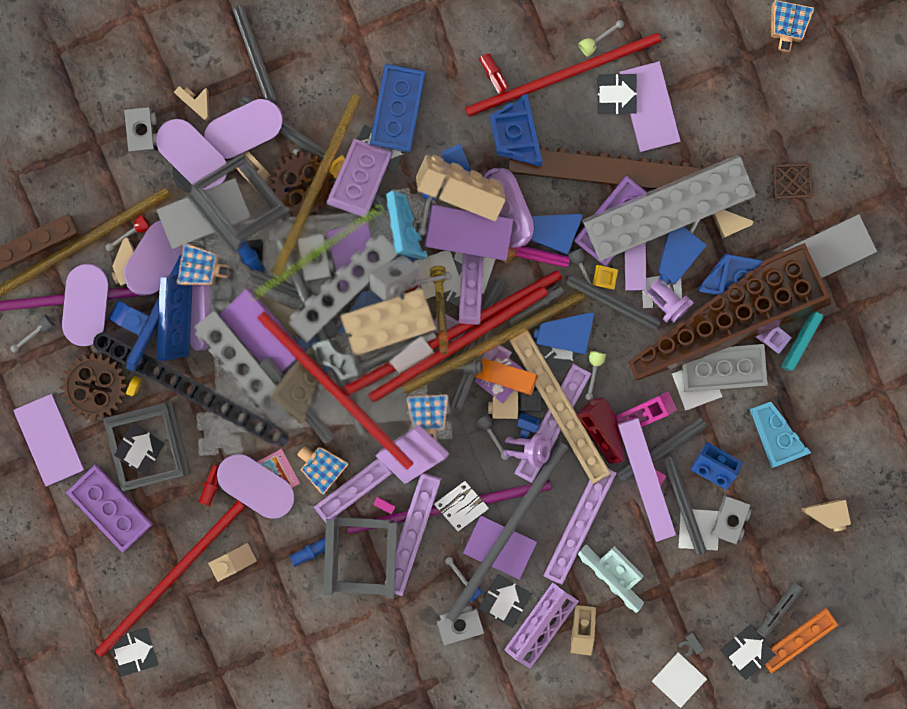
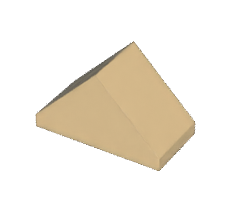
M726 210L712 214L722 238L750 227L754 222Z

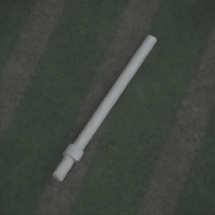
M430 331L421 335L425 342H429L435 339L436 335L434 331ZM419 337L361 362L362 371L397 356ZM332 374L330 378L336 383L335 378ZM318 382L319 388L324 389L325 387Z

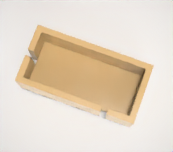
M429 155L425 156L416 176L418 191L436 198L441 187L443 190L439 197L440 200L495 222L506 200L504 188L500 181L494 178L486 179L479 172L473 170L471 172L466 171L459 164L446 163L441 157L432 155V157Z
M418 289L403 294V300H401L400 296H397L388 301H382L341 315L346 333L352 334L348 339L353 354L360 355L435 330L423 290Z

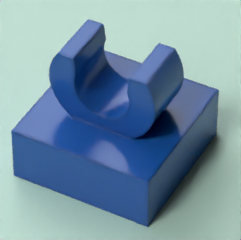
M521 412L517 422V426L522 428L519 436L527 439L530 431L536 433L541 419Z

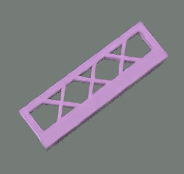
M552 582L504 650L515 660L531 669L579 601ZM569 599L570 602L567 604V606L565 608H562V604L565 602V600ZM556 617L555 623L550 625L552 618ZM544 634L542 641L537 643L539 636ZM532 651V655L529 657V659L527 661L524 660V657L527 655V653Z

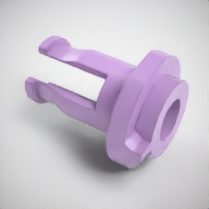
M659 278L650 286L651 289L645 293L649 294L653 301L666 313L663 320L666 323L671 320L675 323L694 303L687 296L680 299Z
M535 434L532 439L507 437L505 440L506 443L525 446L524 452L504 450L506 457L514 456L518 459L529 460L530 465L537 468L542 467L543 463L548 461L552 440L547 439L543 434Z

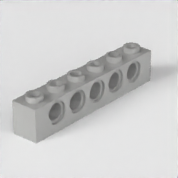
M382 234L378 238L373 236L365 244L368 248L364 252L360 250L350 258L353 262L348 267L343 265L335 273L338 276L332 282L327 280L320 287L322 292L317 297L313 294L305 302L307 305L302 311L297 309L289 317L292 320L289 326L306 343L370 282L371 271L385 265L398 255L395 247ZM368 253H375L378 256V262L371 263L367 258ZM354 267L361 268L363 276L360 278L355 277L352 269ZM345 282L348 286L347 292H340L337 289V283ZM323 297H330L333 305L325 307L322 304ZM314 311L318 316L317 321L310 322L306 317L307 312Z
M216 311L210 313L195 326L197 330L195 334L202 343L206 341L210 345L209 352L215 359L220 358L224 362L222 365L223 369L229 375L233 373L238 379L235 382L243 392L247 390L251 395L249 400L256 408L261 407L265 412L262 416L266 420L278 425L290 415L277 403L274 408L266 406V398L270 396L277 386ZM215 331H220L223 336L222 340L218 343L212 340V334ZM229 347H233L236 350V356L233 359H228L225 356V351ZM243 363H246L250 369L249 373L245 376L241 375L238 370L239 366ZM255 380H260L263 383V388L260 392H255L252 389V383Z

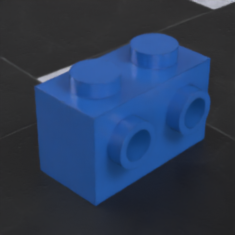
M706 442L697 454L691 470L727 490L738 476L743 462Z

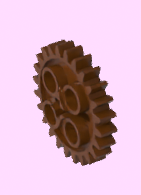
M298 151L297 156L291 152L289 153V158L282 156L283 163L275 162L278 169L271 168L274 176H268V179L273 181L268 186L273 188V192L284 206L290 209L289 214L291 213V218L296 219L298 215L299 219H304L305 214L308 218H312V212L320 214L318 208L326 209L323 202H327V195L331 193L329 187L334 186V183L329 182L333 175L326 173L330 167H322L325 161L320 160L317 162L318 155L311 157L310 152H306L303 155L302 151ZM307 167L311 170L309 177L304 175V170ZM287 173H290L292 180L287 184L285 176ZM317 179L315 183L302 185L301 189L293 188L284 192L285 188L298 186L301 182H310ZM315 187L316 195L312 198L310 196V189ZM296 193L297 201L293 204L291 202V195Z
M91 353L90 359L86 354H83V361L76 357V365L69 363L68 365L71 370H63L67 377L60 378L61 381L65 382V385L59 387L65 390V393L60 396L67 397L68 399L64 405H72L69 410L70 412L77 409V417L84 413L85 420H88L90 415H92L93 420H97L98 414L101 419H104L105 412L112 416L111 409L119 410L117 403H124L120 397L127 395L126 392L122 391L123 388L128 387L127 384H122V381L127 376H120L124 369H116L118 362L110 364L111 357L103 360V354H100L97 359L95 353ZM85 368L91 372L88 380H84L81 376L82 370ZM105 373L111 376V382L108 385L103 384L101 380ZM76 381L94 384L95 382V385L110 388L112 392L94 390L92 392V388L77 385ZM81 388L86 392V397L83 400L77 398V391ZM100 393L106 396L104 405H100L97 402V396Z

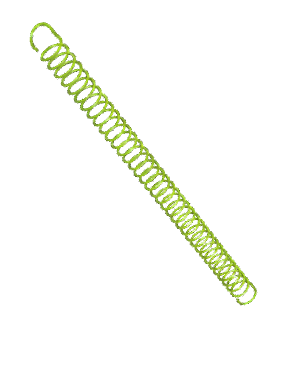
M371 209V210H372V213H371L370 211H368L369 216H370L369 218H370L371 220H372L371 215L375 218L374 212L376 213V211L373 210V209ZM361 216L362 219L364 218L367 222H369L367 216L366 218L364 216ZM352 223V226L354 225L357 229H359L358 225L356 226L354 223ZM345 227L346 235L349 236L348 231L352 234L351 229L349 230ZM338 232V233H339V236H338L337 234H335L336 239H337L336 241H337L338 243H339L338 238L342 241V237H341V235H340V234H341L340 232ZM328 239L329 242L331 241L334 245H336L335 241L333 242L331 239ZM319 246V249L321 248L324 252H326L325 248L323 249L321 246ZM312 250L313 255L309 252V256H310V258H311V259H310L311 261H313V260H312V257H313L314 259H316V256H315L316 252L313 251V250ZM305 255L306 259L302 257L303 261L305 260L309 264L308 256ZM292 264L293 268L295 267L297 270H300L299 267L297 268L294 264ZM285 269L286 272L288 271L291 275H293L292 271L290 272L288 269ZM282 271L283 275L285 274L287 277H290L289 274L287 275L284 271ZM279 273L280 278L276 275V279H277V281H278V282H277L278 284H280V283H279V280H280L281 282H283L282 277H281L282 275H281L280 273ZM269 280L270 285L266 282L267 287L269 286L273 289L272 282ZM259 287L260 291L262 290L266 294V290L264 291L261 287ZM256 289L257 294L259 293L260 295L263 296V293L261 294V293Z

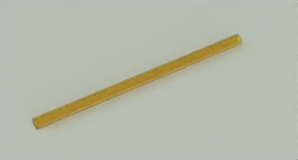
M353 94L347 104L273 266L272 273L281 276L361 101L358 95Z
M166 187L162 188L0 285V297L171 196Z
M579 291L403 384L404 392L409 394L586 300L585 294Z

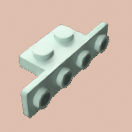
M585 544L578 553L582 562L589 565L595 571L596 576L604 580L610 586L611 591L619 595L629 609H632L635 613L640 611L644 602L631 588L643 578L642 573L615 546L600 558Z

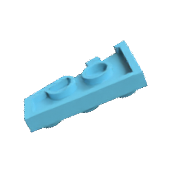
M395 191L387 193V207L390 213V225L393 231L396 253L419 260L428 258L426 251H422L419 241L422 240L419 232L416 233L413 227L414 216L406 195Z
M767 402L750 409L771 468L811 453L799 440L798 435L791 430L772 402Z

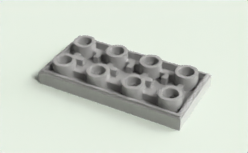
M235 178L204 190L231 225L251 218ZM188 198L157 209L172 249L215 233Z
M856 215L783 250L787 251L805 243L821 278L877 252L860 215Z

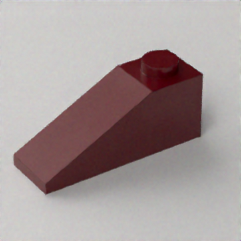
M604 397L590 400L578 412L577 417L609 464L623 462L625 457L614 412Z

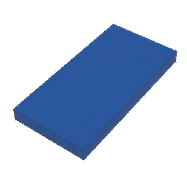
M385 64L369 145L410 153L425 71Z
M179 275L160 278L157 360L159 361L189 356L192 285L178 284Z

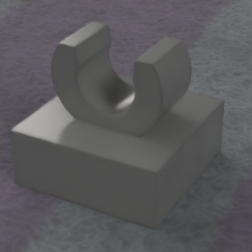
M691 631L684 634L686 640L678 643L679 648L683 645H688L689 650L684 653L685 657L690 656L693 650L697 655L704 651Z

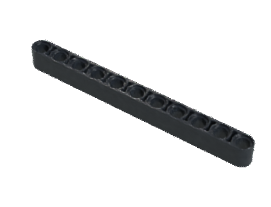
M104 332L97 334L93 340V345L98 351L127 366V360L133 347ZM108 340V345L104 348V342ZM125 348L124 355L120 357L121 351ZM143 353L141 357L142 362L135 371L276 447H283L288 443L289 434L285 429ZM159 367L158 373L154 375V369ZM176 376L175 382L170 384L171 378ZM193 385L192 391L188 394V387ZM210 394L209 401L205 403L206 395ZM227 403V409L222 412V406ZM244 413V419L241 422H239L240 414ZM262 422V428L256 431L257 424ZM279 431L280 436L276 441H274L273 436L276 432Z

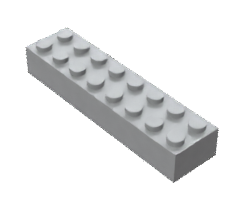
M735 155L585 218L582 221L599 261H602L756 195L741 157Z

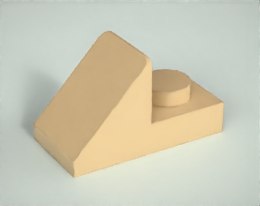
M179 86L174 91L181 100L206 122L210 120L209 91L207 88L195 100L193 98L196 95L187 87L183 90Z

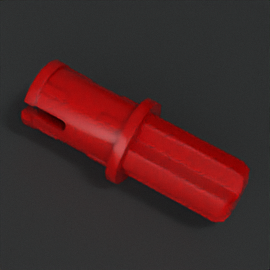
M487 53L480 57L478 60L487 73L486 77L491 79L498 93L501 94L507 91L509 86L501 74V68L497 67L491 54Z
M218 465L212 466L206 483H203L205 486L198 503L211 507L216 490H219V487H217L219 484L217 477Z

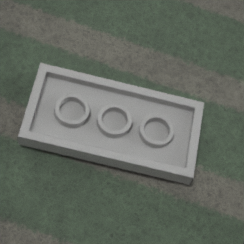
M764 344L728 347L683 364L684 392L768 386Z

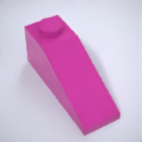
M669 391L615 415L617 426L619 423L638 418L641 427L670 415L677 408Z

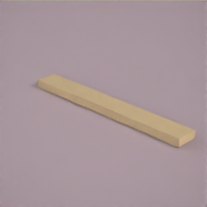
M528 330L510 339V343L527 372L538 375L535 386L592 484L610 475V471Z

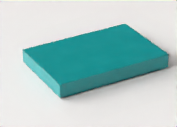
M818 312L809 314L780 368L785 371H793L819 326L823 315Z

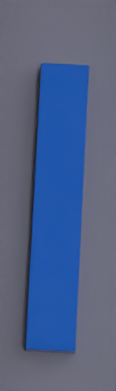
M182 255L179 256L170 276L179 275ZM160 296L127 360V369L131 371L136 370L158 325Z

